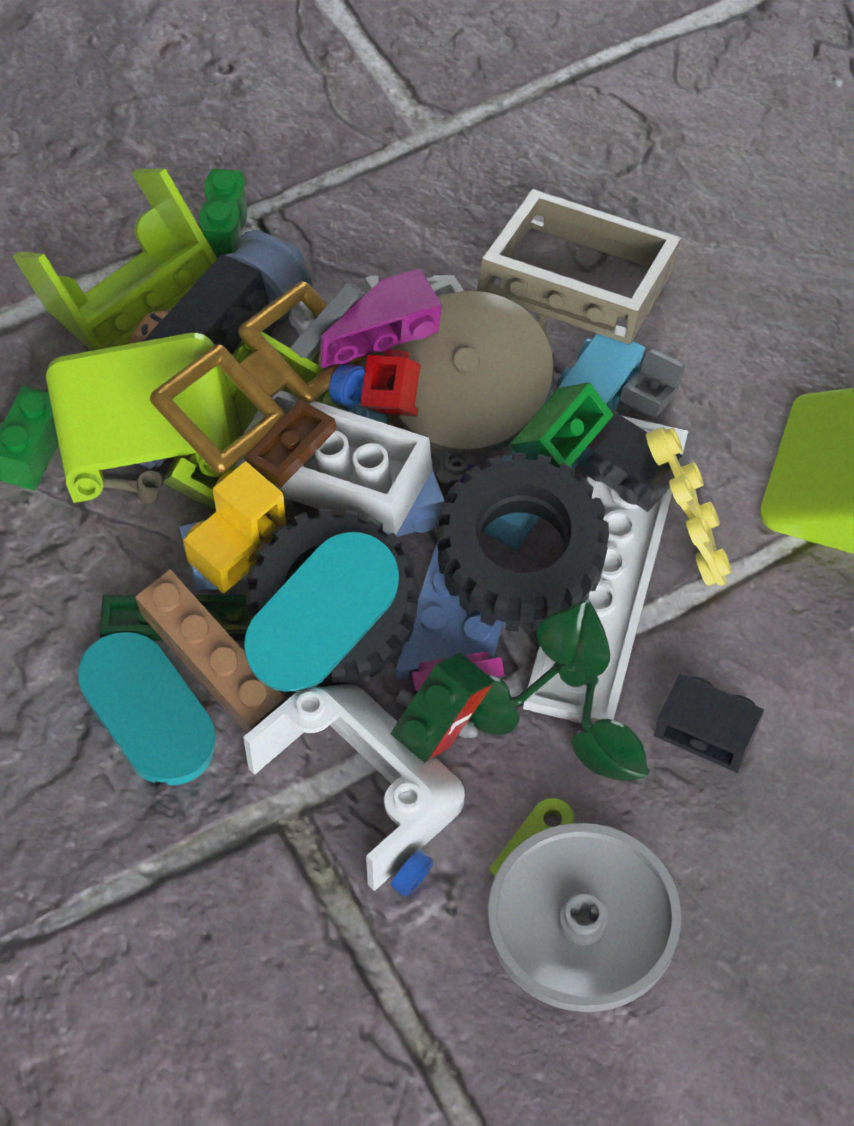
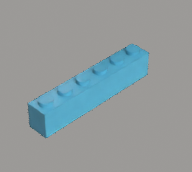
M596 334L593 340L587 338L579 350L575 365L572 368L567 366L562 372L557 383V389L590 382L609 409L615 411L621 402L619 397L623 386L640 371L645 347L634 341L629 345L600 334ZM512 453L510 456L503 455L501 457L502 461L512 460ZM580 456L575 460V462L570 467L574 469L577 466V464L580 461ZM529 513L507 514L492 521L482 532L518 550L540 517Z

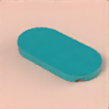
M347 532L329 538L314 551L249 624L245 635V655L250 669L260 682L276 691H303L317 686L331 673L388 610L396 597L399 571L397 562L389 548L380 540L368 534Z
M133 632L110 634L92 644L84 653L79 664L78 681L84 699L133 770L147 781L153 783L155 781L160 783L166 782L167 785H181L200 776L208 768L213 758L216 746L214 724L209 714L162 649L150 638Z

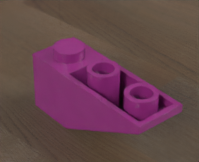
M418 268L381 279L321 335L320 367L325 368L335 364H344L354 358L377 351H386L393 346L415 339L421 340L437 333L442 303L422 270Z

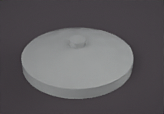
M571 823L555 826L536 833L522 842L508 855L498 870L491 887L488 904V930L494 952L500 964L512 980L528 994L560 1009L577 1012H598L617 1008L634 1001L651 989L663 976L678 944L681 930V905L676 886L668 870L661 860L642 842L608 826L590 823Z

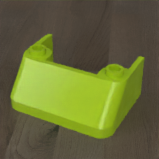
M138 168L132 172L151 205V208L138 217L134 227L136 240L143 252L86 293H83L74 279L58 276L45 254L17 252L13 255V258L45 309L91 351L129 343L130 336L147 313L162 310L170 311L217 260L165 168Z

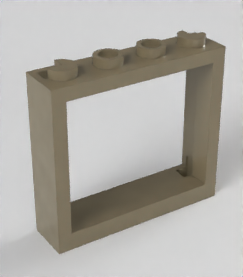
M532 189L482 258L477 291L500 295L517 303L526 310L630 345L674 270L681 237ZM536 215L545 217L544 222L535 220L534 217ZM532 228L650 268L633 297L628 298L510 257ZM496 277L501 278L500 285L493 283ZM618 318L627 320L626 326L628 328L617 325Z

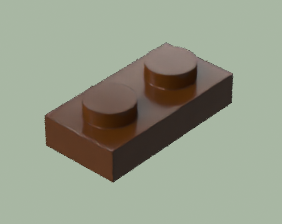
M300 399L244 457L245 461L268 481L282 488L337 430L335 418Z

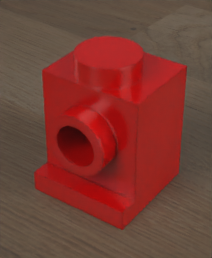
M387 349L384 351V356L367 355L360 406L377 414L417 417L418 408L415 407L421 364L409 359L410 353L401 350Z

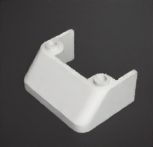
M352 684L318 686L303 691L299 690L243 737L248 769L255 775L304 732L316 733L330 725L391 783L384 796V806L387 815L399 827L366 855L368 886L375 891L403 866L417 850L425 846L460 814L464 806L465 791L463 784L436 757L424 763L390 733L397 724V721L360 687Z

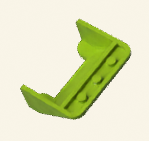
M186 333L61 356L50 362L46 372V382L65 481L73 503L88 501L98 497L103 490L104 484L101 470L195 453L202 473L212 477H221L224 474L215 472L150 402V394L214 346L208 337L199 333ZM218 365L172 399L221 452L243 435L224 373ZM236 463L227 471H234L237 468Z
M854 388L803 394L793 402L761 504L760 518L763 524L772 531L854 554Z

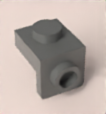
M654 349L648 350L640 371L623 386L619 401L631 406L639 414L650 415L656 418L674 400L685 370V364Z

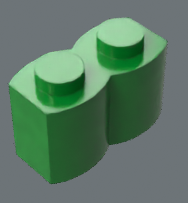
M212 169L205 181L206 202L200 210L199 224L203 235L218 259L221 254H234L238 250V241L242 236L241 229L247 220V203L244 177L241 170Z

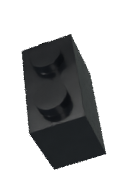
M612 410L614 414L612 418L580 454L579 467L592 480L603 482L618 492L625 502L637 505L646 512H649L670 488L669 480L675 478L669 462L659 466L654 460L646 438V433L648 432ZM678 453L676 454V457L681 466L683 455Z
M680 673L658 716L654 737L738 773L759 729L764 709L756 706L751 699L745 696L731 695L715 688L706 679L689 677Z

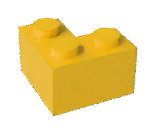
M246 461L234 471H227L218 479L213 488L216 512L205 522L200 521L189 530L186 538L183 539L187 562L223 594L248 574L250 566L255 565L257 561L255 553L262 543H270L273 539L272 532L281 524L286 527L283 493Z

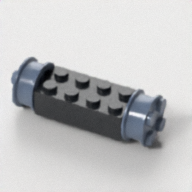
M254 229L245 232L239 238L238 250L234 254H221L143 341L186 333H199L208 337L214 345L224 346L233 355L242 341L238 330L243 323L298 282H307L312 287L310 274L303 264L304 258L302 253L294 245L284 244L275 237ZM292 309L262 332L270 336L275 328V324L287 322L292 315ZM165 459L138 464L151 470L153 467L162 465Z

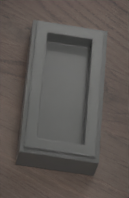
M347 283L290 348L301 358H311L320 348L321 335L354 306L365 293L355 284Z

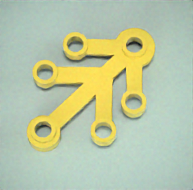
M661 427L646 433L647 442L656 463L660 466L669 462L675 478L669 480L670 488L676 502L682 507L689 518L686 521V526L692 542L700 550L695 556L704 582L707 586L715 583L719 586L727 584L726 575L732 573L731 566L723 549H716L711 529L720 525L718 515L711 501L699 505L695 489L704 484L696 463L692 462L680 467L676 454L681 453L683 450L680 439L673 427L667 430Z

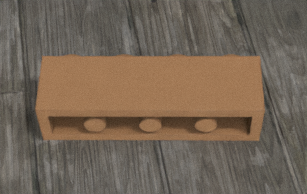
M171 569L135 596L141 616L246 734L286 701V697L280 691L267 687L257 679L249 667L243 649Z

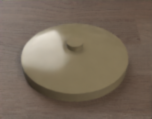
M460 291L439 296L438 299L442 303L438 332L431 334L427 338L415 339L390 348L410 353L409 359L421 364L415 401L418 415L417 417L396 415V417L407 431L428 437L430 447L443 452L475 455L503 448L515 439L550 398L554 380V367L549 341L534 317L523 307L505 297L482 291Z

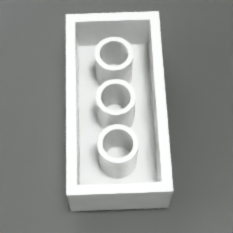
M282 390L272 397L286 414L299 401L294 394ZM316 401L309 403L335 418L337 430L282 488L275 484L273 485L283 493L284 498L317 509L333 508L334 515L344 516L346 509L359 512V519L368 522L372 517L383 524V531L396 535L433 470L429 438ZM259 410L245 432L265 417ZM244 457L236 463L237 468L245 462Z

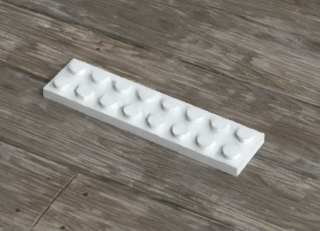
M623 416L646 432H651L661 427H664L666 430L672 428ZM674 428L684 451L688 431ZM590 477L587 478V481L594 487L592 499L596 497L601 498L605 508L604 520L609 523L608 550L601 579L596 590L591 591L589 594V600L605 630L611 654L608 668L604 673L597 676L599 682L595 687L591 711L593 724L599 719L614 720L673 494L671 488L668 489L649 512H646L637 505L625 502L618 492L603 482L594 481ZM539 646L528 687L555 663L543 652L541 646ZM558 673L524 702L523 709L581 723L587 686L585 684L579 687L569 686L563 682Z

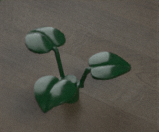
M586 599L568 609L552 613L539 625L537 638L543 652L555 662L554 665L520 695L511 697L509 687L502 679L488 675L495 682L469 721L473 722L476 728L488 734L505 735L512 732L520 721L519 713L514 706L524 703L559 673L563 682L569 686L579 687L584 684L587 686L581 724L585 730L576 732L571 740L573 750L579 760L591 771L607 778L620 781L645 778L650 771L647 767L644 747L638 736L621 722L612 719H599L593 724L591 720L594 691L599 682L597 676L605 672L611 659L605 630L589 599Z

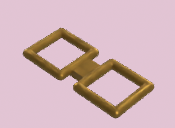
M298 282L239 327V336L254 351L244 361L239 363L224 346L214 345L150 394L151 404L217 473H224L247 455L286 415L284 410L272 399L275 394L284 387H287L298 400L301 399L309 404L329 389L332 375L341 365L335 364L327 367L310 382L306 383L261 334L263 330L301 301L316 317L319 316L328 304L307 282ZM367 355L354 358L347 363L359 365L367 358ZM217 365L265 416L222 452L172 400Z

